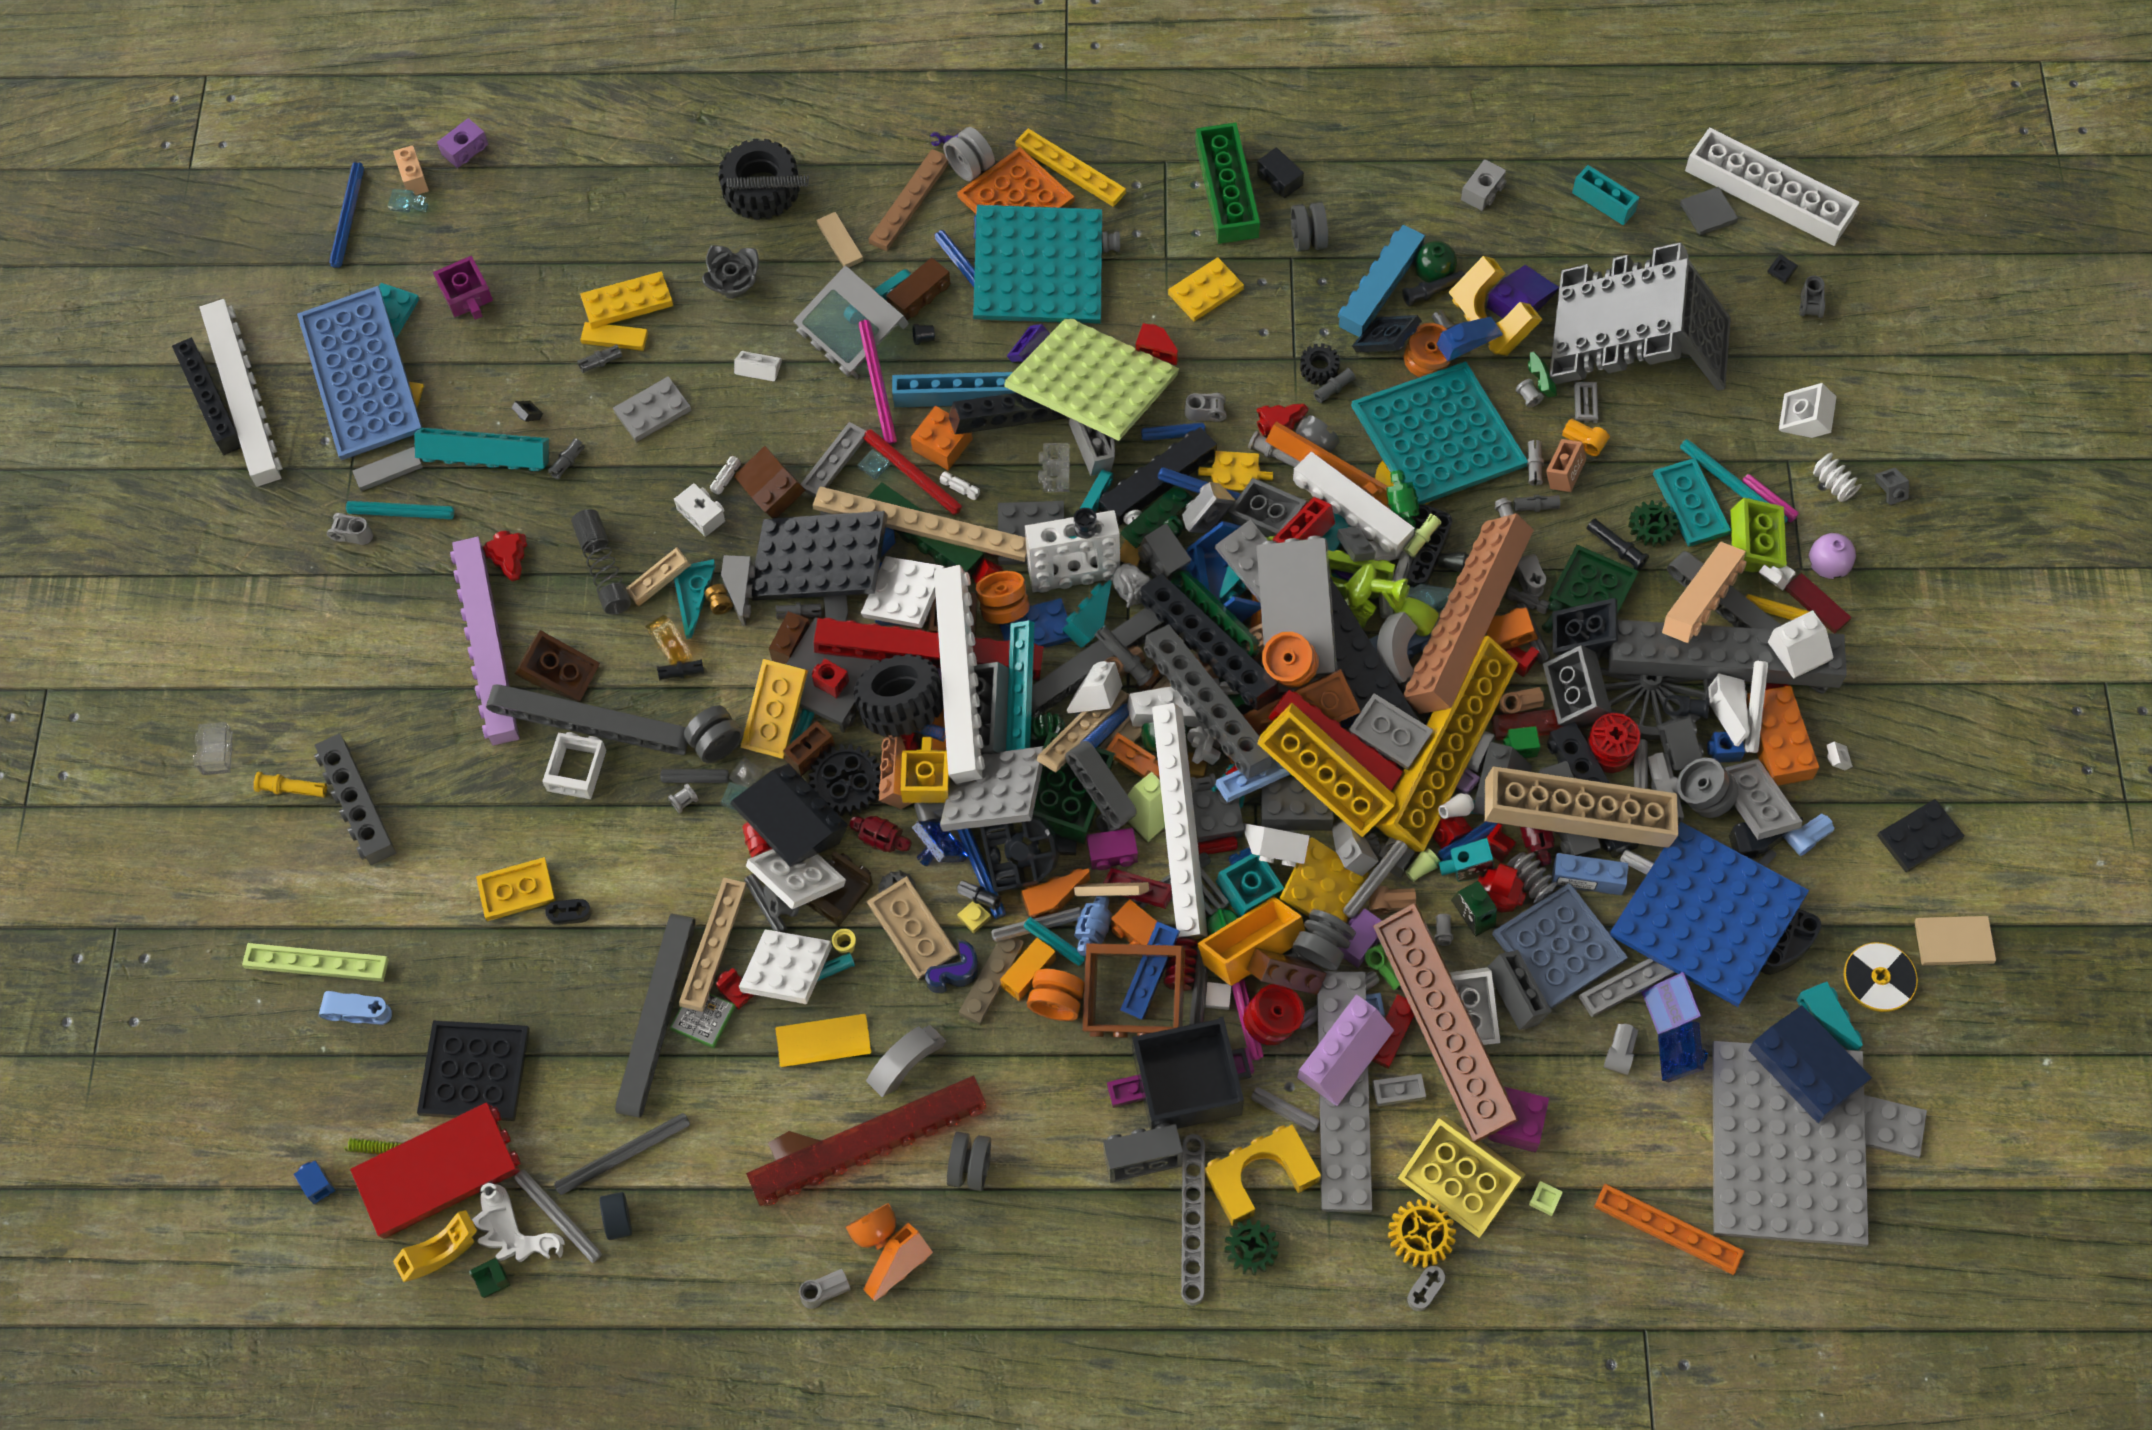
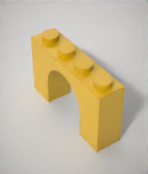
M1482 256L1449 291V294L1453 297V303L1464 311V317L1467 321L1487 318L1485 312L1486 296L1493 286L1506 274L1494 258ZM1519 302L1504 319L1496 322V325L1503 334L1488 342V347L1494 354L1508 356L1542 321V318L1531 304Z
M1293 1124L1288 1127L1285 1125L1279 1126L1272 1131V1135L1266 1138L1264 1136L1257 1137L1251 1141L1250 1146L1244 1149L1242 1147L1235 1148L1229 1153L1230 1156L1222 1160L1215 1158L1207 1164L1205 1176L1232 1226L1255 1214V1207L1241 1182L1242 1171L1249 1163L1255 1160L1269 1159L1280 1164L1285 1169L1297 1193L1320 1183L1321 1174Z

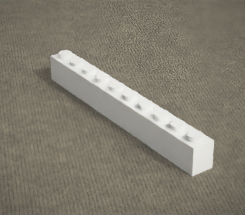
M225 299L200 306L249 475L256 487L282 479L279 470L283 468L279 458H275L274 455L277 452L274 441L269 439L272 432L269 424L264 422V418H267L263 406H259L258 403L262 399L258 389H254L253 386L257 384L255 377L248 370L251 367L248 356H244L243 351H246V347L242 338L239 339L238 337L241 334L239 325L233 321V318H236L235 311L232 305H227Z
M960 565L934 570L948 775L956 784L983 779L982 770L985 769L984 759L980 751L983 748V740L981 735H979V728L982 726L977 712V707L980 706L979 696L976 693L978 677L974 673V666L977 665V660L972 647L975 645V637L973 632H971L974 620L969 608L972 605V598L968 592V586L971 585L968 572H965Z
M1172 703L1152 707L1176 929L1180 931L1178 938L1196 940L1207 938L1208 932L1183 709Z

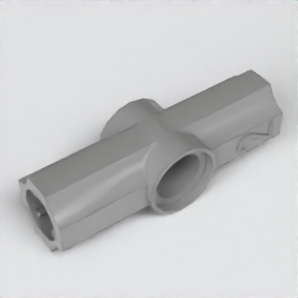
M1656 753L1648 757V765L1652 777L1651 790L1677 793L1678 822L1683 821L1684 815L1679 799L1680 795L1677 791L1678 779L1673 776L1668 754Z

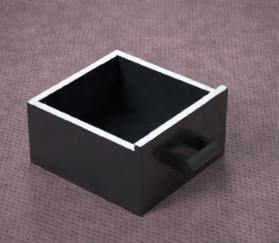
M1224 1017L1132 1037V1054L1150 1130L1163 1123L1176 1124L1177 1129L1242 1115L1244 1098L1239 1081L1249 1079L1252 1075L1245 1048L1231 1049ZM1235 1056H1241L1245 1072L1237 1074L1234 1061Z

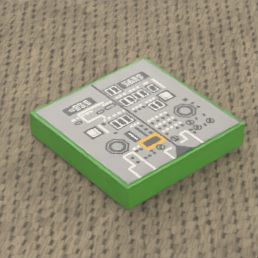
M709 994L703 1012L681 1007L670 1029L714 1049L735 1009V1004Z

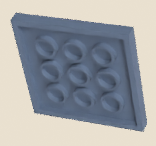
M1570 883L1492 932L1493 937L1505 952L1515 950L1520 952L1550 1009L1624 963L1628 958Z

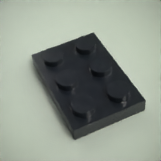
M1418 315L1376 317L1352 347L1355 352L1398 351L1404 346V342L1408 337L1417 331V327L1422 320Z
M1936 799L1877 834V837L1906 873L1962 840L1965 836Z

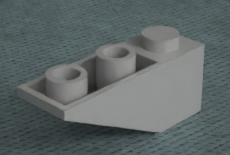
M724 555L721 572L723 583L742 626H746V618H750L751 605L748 603L749 598H752L753 585H751V580L755 578L756 566L752 565L750 556Z

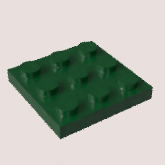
M1576 544L1548 601L1567 609L1616 598L1617 612L1619 613L1639 571Z

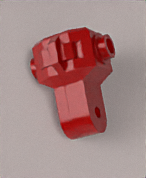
M1502 863L1499 864L1498 869H1489L1484 877L1479 875L1477 881L1482 884L1496 905L1498 912H1513L1517 905L1522 906L1527 893L1522 892L1524 883L1517 876L1518 869Z

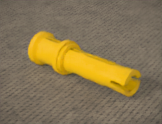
M257 772L254 778V791H272L277 795L282 794V792L325 798L327 783L285 778L281 774L272 776L264 775L263 772Z

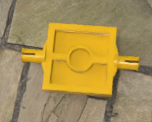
M1215 451V462L1212 468L1199 467L1198 476H1211L1212 482L1220 483L1224 488L1240 494L1252 478L1273 481V472L1260 471L1258 465L1259 454Z

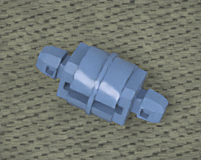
M1096 896L1093 903H1086L1080 917H1078L1074 936L1079 940L1077 951L1082 956H1086V943L1102 944L1106 933L1109 931L1112 913L1107 909L1109 905V898L1107 896Z

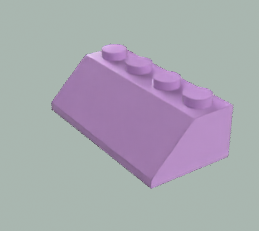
M1356 994L1299 1069L1297 1078L1338 1106L1394 1032V1029L1375 1007Z

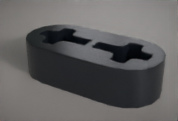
M571 899L551 902L546 907L545 914L550 923L564 925L586 922L591 917L592 910L586 900ZM583 906L582 914L578 915L576 911L579 910V907ZM555 909H559L562 912L558 914V917L553 915Z

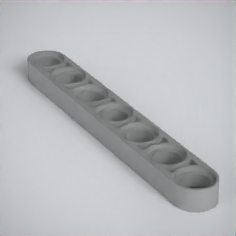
M1191 1134L1185 1137L1182 1146L1181 1295L1186 1304L1194 1306L1201 1303L1204 1297L1205 1144L1202 1137ZM1193 1140L1199 1142L1201 1146L1200 1150L1194 1153L1190 1152L1186 1147L1188 1142ZM1192 1164L1199 1166L1201 1170L1199 1175L1194 1177L1188 1175L1186 1171L1187 1167ZM1189 1189H1197L1200 1192L1199 1199L1195 1201L1189 1200L1186 1196V1192ZM1190 1213L1198 1214L1200 1222L1196 1225H1190L1186 1221L1187 1215ZM1190 1237L1197 1238L1200 1241L1199 1248L1195 1250L1189 1249L1186 1246L1187 1239ZM1189 1262L1199 1264L1200 1271L1197 1274L1192 1275L1186 1271V1265ZM1192 1286L1200 1291V1296L1194 1300L1189 1299L1185 1293L1187 1288Z

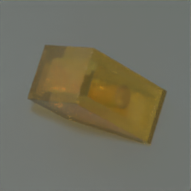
M662 615L645 626L655 645L670 665L677 664V661L683 663L693 657L672 620L667 616Z

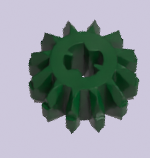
M1050 712L1047 715L1040 713L1039 717H1032L1030 743L1035 744V747H1044L1049 732L1059 735L1066 728L1064 719L1060 718L1058 714L1051 715Z

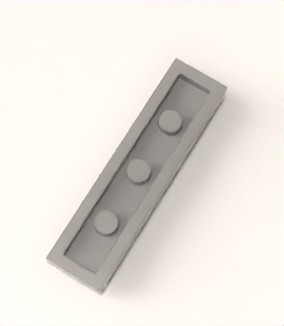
M851 422L845 426L801 483L806 489L805 493L815 498L820 486L829 487L864 442L863 437L866 432L864 429Z
M1649 958L1580 994L1579 999L1590 1016L1594 1017L1674 975L1675 972Z

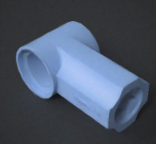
M1820 814L1800 829L1788 832L1784 839L1799 856H1802L1810 851L1818 841L1832 833L1835 828L1828 816Z

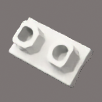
M1201 726L1190 729L1187 739L1193 747H1196L1192 761L1198 764L1204 760L1213 765L1219 759L1221 752L1212 746L1218 749L1221 745L1210 736L1208 729H1203Z

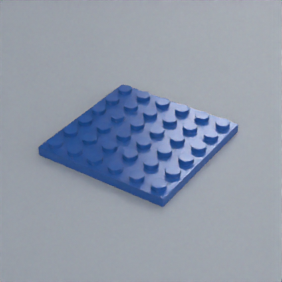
M1680 822L1677 838L1669 848L1664 847L1610 931V935L1612 938L1677 974L1684 972L1689 981L1739 1007L1808 895L1809 890Z

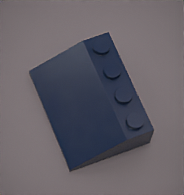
M1802 1005L1753 1041L1748 1050L1818 1124L1872 1079L1861 1065Z

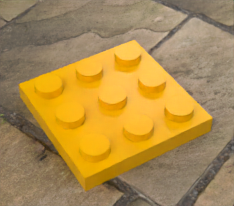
M1311 837L1308 841L1304 864L1296 863V867H1294L1280 899L1308 917L1311 910L1316 909L1332 914L1347 923L1349 917L1344 914L1343 909L1366 881L1369 873L1360 876L1346 869L1335 851Z

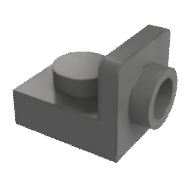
M1896 468L1875 474V482L1887 493L1886 502L1889 505L1909 498V480Z

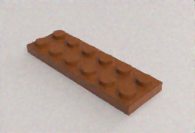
M1341 669L1292 691L1300 694L1304 701L1311 706L1318 707L1325 716L1337 722L1361 712ZM1281 697L1274 699L1258 711L1252 709L1242 714L1259 737L1273 723L1268 717ZM1228 756L1229 759H1230V761H1231V763H1232V764L1235 763V762L1231 759V757Z

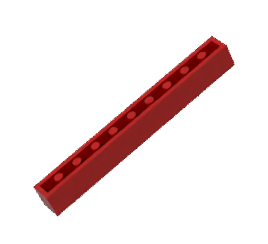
M833 618L817 619L814 653L880 661L885 658H893L895 655L905 656V654H912L914 657L918 655L929 660L936 668L941 669L938 632H926L922 629L908 630L899 626L884 627L875 623L861 624L856 621H837ZM987 637L982 639L975 638V645L972 647L977 665L999 662L1009 668L1010 640L996 641ZM1034 644L1033 680L1040 681L1044 646Z

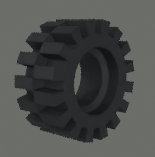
M1321 343V347H1318V344H1314L1313 349L1309 346L1307 351H1303L1300 371L1302 377L1305 376L1307 382L1311 379V384L1315 385L1317 381L1319 385H1322L1323 381L1328 383V379L1331 377L1335 378L1338 375L1340 357L1335 349L1331 351L1332 347L1330 345L1325 348V344ZM1323 360L1328 363V366L1318 369L1312 366V362Z

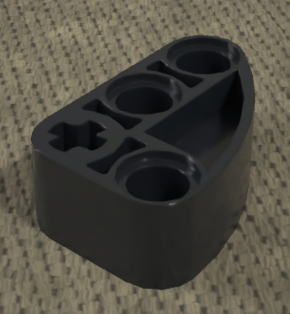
M1798 909L1781 937L1783 943H1778L1770 955V958L1774 959L1776 964H1771L1767 961L1761 972L1767 975L1775 974L1799 961L1807 953L1821 929L1822 923L1818 916ZM1803 925H1809L1813 931L1806 930Z

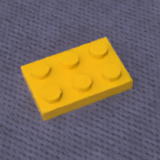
M1217 257L1169 288L1168 295L1195 322L1244 290V284Z
M545 857L476 876L486 921L548 905L556 901Z

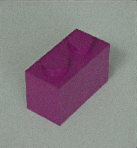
M1133 828L1087 835V846L1092 870L1102 871L1118 865L1128 867L1138 862Z

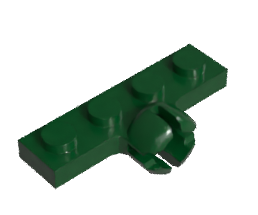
M1175 485L1128 524L1120 534L1137 549L1146 535L1167 523L1177 538L1185 528V524L1176 515L1193 500V497L1182 487Z

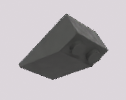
M1252 478L1229 510V515L1236 525L1242 526L1251 519L1264 536H1276L1307 504V501Z

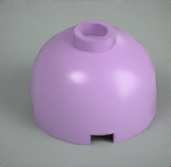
M1829 533L1821 536L1814 542L1808 556L1812 563L1811 567L1817 574L1828 579H1834V577H1844L1851 571L1856 559V551L1851 540L1846 536L1838 533Z

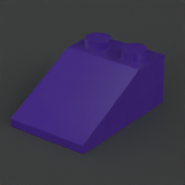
M1524 265L1502 279L1489 293L1486 308L1502 319L1519 302L1531 304L1534 310L1538 312L1559 290V287Z

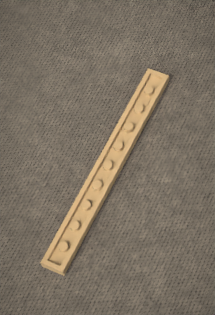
M821 486L813 502V509L831 514L885 511L888 515L887 528L1025 562L1027 557L1026 537Z

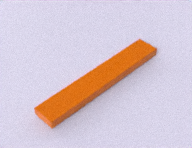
M1276 422L1273 425L1265 442L1300 462L1310 452H1313L1360 488L1372 482L1377 489L1381 488L1387 494V485L1282 424Z
M1604 1184L1594 1208L1732 1275L1736 1273L1744 1254V1250L1607 1184Z

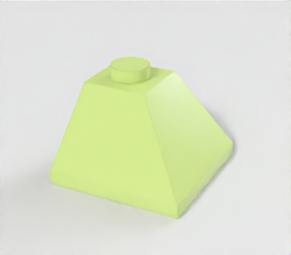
M1152 772L1138 782L1128 794L1137 811L1136 816L1129 820L1128 823L1147 843L1165 829L1160 780Z

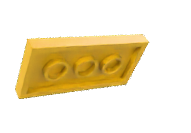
M662 271L580 293L591 329L673 306Z
M763 659L740 748L785 759L783 750L789 745L808 670Z

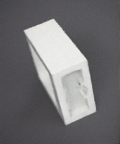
M567 732L566 734L558 733L543 778L546 790L548 792L591 799L606 753L603 741L593 736L588 738L580 737L572 732ZM566 748L595 753L586 781L558 776Z

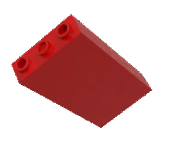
M486 1102L350 1169L379 1237L385 1239L481 1192L484 1184H497L520 1172L518 1167L521 1164L517 1152L515 1150L511 1151L508 1143L511 1142V1138L507 1130H502L499 1124L502 1118L496 1106L492 1108Z

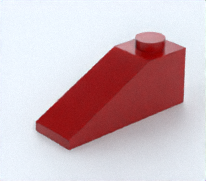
M1313 497L1272 540L1276 541V543H1282L1290 538H1297L1300 541L1308 540L1310 536L1322 537L1335 524L1332 504Z

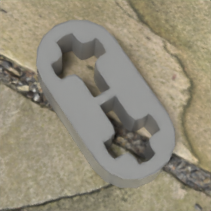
M1484 731L1467 765V769L1477 773L1480 771L1486 758L1489 742H1494V734Z
M1437 1266L1427 1267L1416 1281L1407 1297V1302L1413 1310H1425L1435 1298L1445 1281V1274L1441 1268ZM1434 1273L1437 1274V1280L1439 1281V1283L1434 1281L1432 1285L1428 1287L1426 1285L1429 1280L1427 1274L1431 1276ZM1424 1290L1426 1292L1423 1298L1425 1303L1419 1302V1304H1416L1413 1295L1418 1296Z

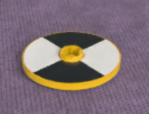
M1875 942L1862 945L1851 953L1844 966L1843 976L1848 992L1859 1004L1873 1011L1891 1012L1898 1010L1911 1000L1917 989L1918 978L1915 966L1903 951L1890 944ZM1881 973L1884 974V978L1879 981L1876 979L1877 976Z

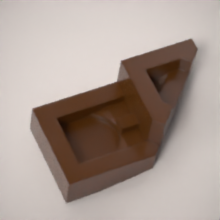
M791 1131L768 1142L778 1165L785 1164L801 1153L807 1154L823 1144L821 1140Z

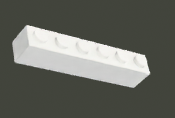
M1310 452L1294 468L1293 481L1298 487L1306 489L1313 497L1332 504L1333 513L1345 518L1346 522L1352 527H1359L1368 539H1373L1384 551L1397 556L1412 539L1415 529L1412 525L1313 452Z

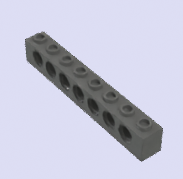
M1167 625L1146 635L1144 646L1146 655L1157 664L1159 672L1165 674L1169 679L1172 688L1180 693L1184 703L1192 708L1198 721L1204 723L1208 728L1210 736L1219 742L1223 752L1235 762L1237 770L1241 773L1243 772L1247 779H1250L1271 768L1273 758L1257 744L1259 735L1172 627Z

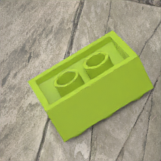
M1743 498L1730 512L1732 546L1746 551L1744 561H1747L1744 571L1759 572L1764 565L1770 569L1772 566L1776 568L1785 567L1787 562L1784 506Z

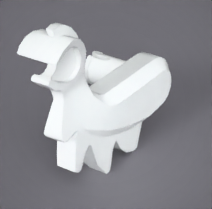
M492 1183L482 1186L480 1198L483 1211L472 1219L479 1230L487 1232L485 1236L478 1239L480 1245L488 1248H502L495 1255L499 1261L516 1254L517 1261L522 1262L533 1252H538L549 1259V1250L551 1248H557L556 1254L561 1258L563 1254L562 1245H565L561 1236L554 1233H544L537 1236L521 1234L506 1189L501 1185Z

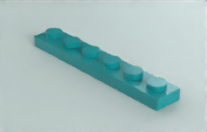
M1030 620L1010 624L1006 751L1030 748L1034 622Z

